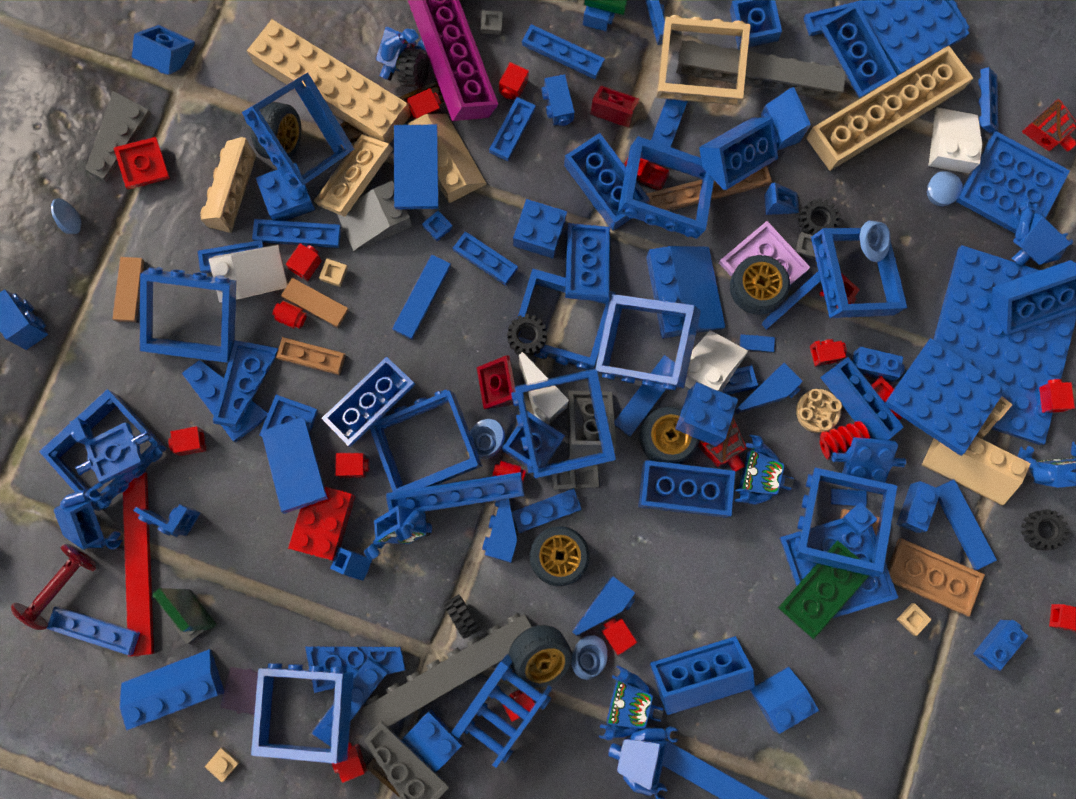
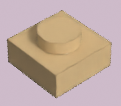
M326 258L319 279L320 281L341 287L348 267L345 264Z
M911 603L897 618L913 636H917L931 621L915 603Z
M222 747L205 767L223 782L238 766L240 761Z

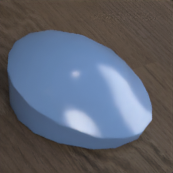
M938 172L927 185L928 199L937 206H948L959 198L963 189L962 182L959 177L951 172Z
M58 198L53 200L51 212L58 227L66 234L79 233L81 230L80 214L64 199Z
M867 221L860 231V245L863 253L869 260L879 262L888 253L890 231L887 225L882 222Z
M493 419L481 420L470 430L480 459L492 458L499 452L504 443L505 436L504 429L498 421Z
M590 635L583 637L576 644L572 654L571 665L578 677L589 680L603 671L607 662L605 642L598 636Z

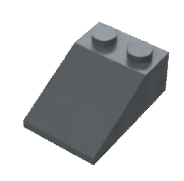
M393 181L374 188L359 198L345 217L337 214L354 252L412 227L406 209L395 210Z
M568 391L569 460L602 453L590 392ZM601 391L615 453L616 435L612 392Z

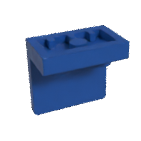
M179 504L178 507L171 511L169 515L170 520H167L151 510L139 507L134 509V512L140 514L138 519L151 525L152 523L159 526V531L178 537V535L187 536L201 512L194 508Z

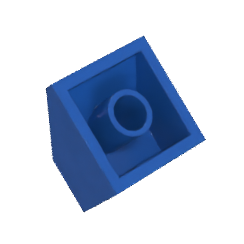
M157 25L134 34L132 58L140 61L145 66H151L158 69L160 73L168 75L181 69L194 47L195 41Z
M794 87L766 104L761 114V118H773L777 150L800 143L811 125Z
M790 667L757 684L755 688L749 689L771 729L778 734L819 711L808 690Z
M431 709L402 738L435 772L463 744L460 739L451 734L452 730Z

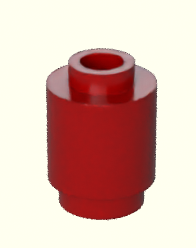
M282 301L280 304L277 303L272 313L275 316V321L293 329H301L307 318V313L303 312V309L285 301Z
M500 461L499 465L495 464L492 477L521 472L523 482L526 470L521 469V466Z

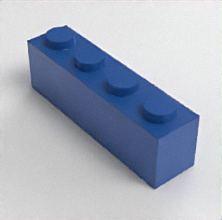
M849 357L820 377L834 396L840 400L842 406L855 422L861 421L866 426L870 439L889 440L903 428L900 421L884 405V401Z

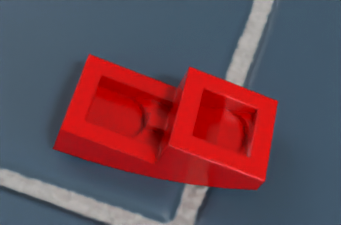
M628 158L624 163L625 167L627 166ZM640 158L636 180L659 191L663 188L670 172L666 168Z

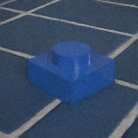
M439 211L422 223L423 228L436 242L453 228Z
M79 418L70 421L72 427L71 435L76 442L84 444L86 441L94 438L88 422Z
M860 502L843 517V520L860 536L877 521V518Z

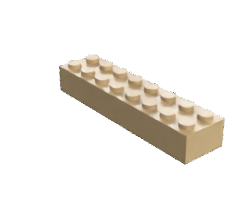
M272 19L247 50L252 62L256 66L286 85L308 72L332 113L371 138L390 144L394 139V125H404L411 116L408 104Z
M947 46L814 126L808 134L807 140L829 171L961 92L971 82L973 77L950 46Z

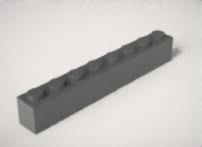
M691 40L682 41L676 73L737 84L740 50L718 47L714 44H700ZM749 51L747 54L744 85L786 92L794 87L797 95L838 101L844 90L846 73L843 68L834 65L825 66L817 62L808 63L795 58L785 59L776 55H763L755 51Z
M519 613L512 615L506 619L508 624L500 628L499 624L487 630L488 635L480 639L479 636H476L466 642L468 644L467 648L461 651L459 647L447 653L448 659L440 663L439 659L426 666L428 670L420 674L419 671H416L406 677L407 683L401 686L396 683L386 689L388 694L379 698L377 694L365 701L367 706L362 708V711L372 730L381 720L387 726L394 724L501 661L509 653L515 638L531 628L525 614L521 616Z

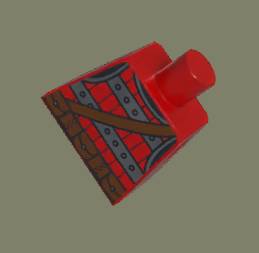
M1059 99L1022 131L1023 134L1047 151L1060 144L1068 152L1076 145V140L1070 135L1076 128V121Z
M733 417L726 439L718 446L699 440L698 447L715 466L719 467L727 462L732 471L735 472L745 466L738 454L746 450L747 447Z

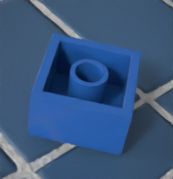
M775 0L732 1L730 8L732 23L734 21H743L745 24H750L748 48L779 40L782 29ZM735 36L739 50L741 48L742 36Z
M294 163V166L296 167L297 171L300 175H302L297 164ZM279 170L256 177L272 220L287 221L315 210L306 184L291 190L284 182Z
M526 199L513 237V246L554 259L566 222L567 211Z
M4 289L0 292V332L6 340L27 350L48 336L44 329L46 324L39 316L34 315L32 312L34 307L28 300H22L17 293L12 294Z
M696 382L688 390L675 430L711 445L718 446L726 439L738 399Z
M527 411L539 467L545 466L564 440L565 435ZM517 426L503 446V452L527 467L526 460L530 459L528 450H523L521 437H525L523 428L519 429Z

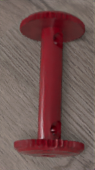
M64 544L61 546V550L69 559L28 607L20 603H13L11 605L13 615L25 625L35 630H45L48 624L40 614L79 567L82 566L90 571H95V561L73 545Z

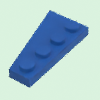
M234 341L212 420L213 424L237 427L274 362L278 348Z
M199 360L182 374L214 415L224 378ZM251 400L236 428L221 426L232 441L237 442L265 421L268 413Z
M305 647L309 666H324L323 670L330 671L331 667L344 668V672H353L354 677L368 657L388 670L387 674L406 670L401 647ZM312 679L314 693L335 688L336 681Z

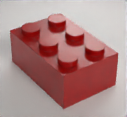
M325 487L328 499L300 508L288 549L334 560L338 548L342 545L356 496Z

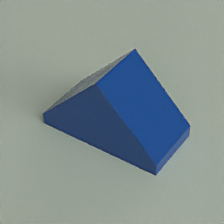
M771 183L764 195L766 215L799 213L797 192L778 183Z

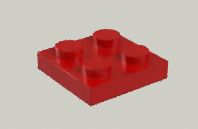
M157 137L114 147L127 190L170 179Z

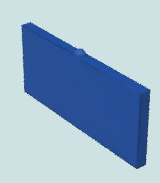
M740 335V347L746 350L774 352L775 337Z
M831 489V504L857 506L861 502L864 506L867 505V491Z

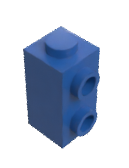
M565 74L545 78L544 87H541L543 100L547 99L548 106H546L548 119L552 118L553 126L568 125L574 121V108Z
M864 347L858 348L853 354L852 362L862 375L877 379L882 376L886 381L890 382L903 375L905 366L902 364V356Z
M1000 620L973 654L988 668L1001 671L1028 635L1022 631L1023 627L1016 621Z

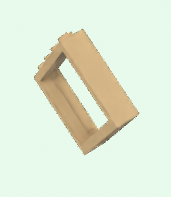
M678 15L666 17L657 98L740 106L744 94L750 24H745L743 21L724 22L721 19L709 21L703 20L700 17L687 19ZM671 30L742 36L737 88L725 89L665 83Z

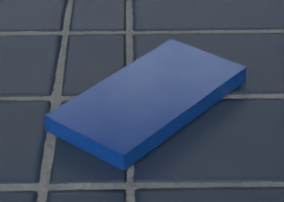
M437 124L394 125L395 210L439 209Z
M568 223L565 298L609 302L610 227Z
M302 417L261 431L281 512L286 514L328 499L306 419Z

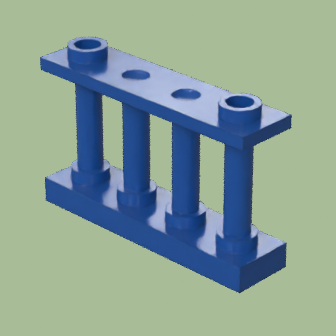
M508 654L499 663L451 732L457 739H459L463 732L466 734L470 733L498 754L493 763L495 768L501 761L506 763L513 753L510 749L539 707L544 710L551 700L548 694L552 687L548 685L543 694H541L512 672L513 669L509 667L512 664V660ZM500 679L504 681L507 679L536 701L530 712L500 690V686L497 685ZM488 696L491 699L494 697L523 719L517 730L487 708L488 705L485 701ZM476 714L479 717L482 715L511 737L505 747L474 725L476 722L472 719Z

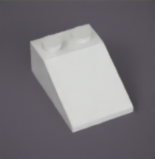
M936 108L929 166L963 173L972 172L980 164L982 149L978 115Z
M279 245L219 255L209 259L214 278L215 276L223 275L229 278V280H237L236 299L287 287ZM216 290L218 300L222 302L223 291Z
M710 330L692 350L685 386L690 389L698 382L722 392L748 353V350Z
M523 352L519 355V366L525 384L548 379ZM556 386L528 391L534 411L533 415L548 425L567 409L569 400Z

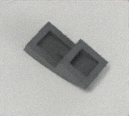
M591 465L553 474L554 490L600 488L599 465Z

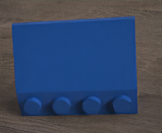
M668 246L649 249L646 260L654 300L695 305L701 310L696 333L725 329L709 247ZM657 313L662 339L681 336L685 317Z

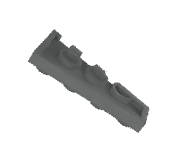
M113 91L85 170L107 182L118 165L114 147L134 141L151 115L149 109Z
M382 720L365 737L364 741L380 767L383 768L388 780L398 792L400 799H439L449 788V784Z

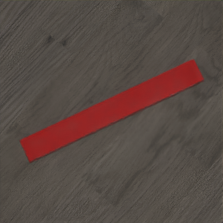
M146 472L140 477L134 478L129 483L127 490L123 492L127 628L140 632L133 655H128V657L154 654L149 524L138 519L140 514L134 512L136 507L149 510L148 478Z

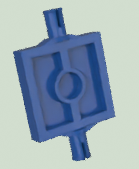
M124 422L84 443L88 452V461L76 466V471L82 475L92 469L97 476L98 482L105 484L145 464L140 453V445L151 440V435L148 431H145L135 437L130 425Z
M853 437L851 446L845 454L834 452L832 455L833 462H844L842 474L883 483L886 482L891 467H905L904 464H906L905 458H894L898 444L892 440Z

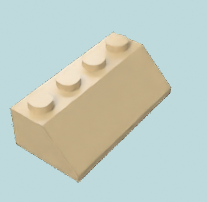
M425 114L408 123V125L437 124L438 184L449 203L486 185L484 178L447 114Z
M240 137L227 141L225 148H222L220 152V163L214 170V181L212 187H209L207 191L208 199L206 205L202 207L200 214L201 220L209 228L232 233L256 159V154L246 138Z
M975 436L962 456L936 439H933L922 466L950 480L955 479L956 483L1000 505H1004L1022 484L1031 463Z

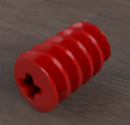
M856 421L854 424L849 423L845 427L840 426L837 430L833 428L829 432H822L819 444L827 460L830 459V452L832 454L834 452L839 453V449L845 454L847 447L850 448L853 437L870 439L866 426L861 421Z

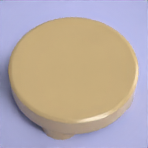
M812 389L799 399L796 406L797 419L808 431L814 433L829 431L840 420L842 403L829 391Z

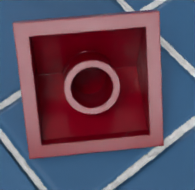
M600 86L593 97L590 115L629 128L639 98Z
M506 355L476 367L483 408L492 409L514 405L511 393L515 392V384L510 356Z

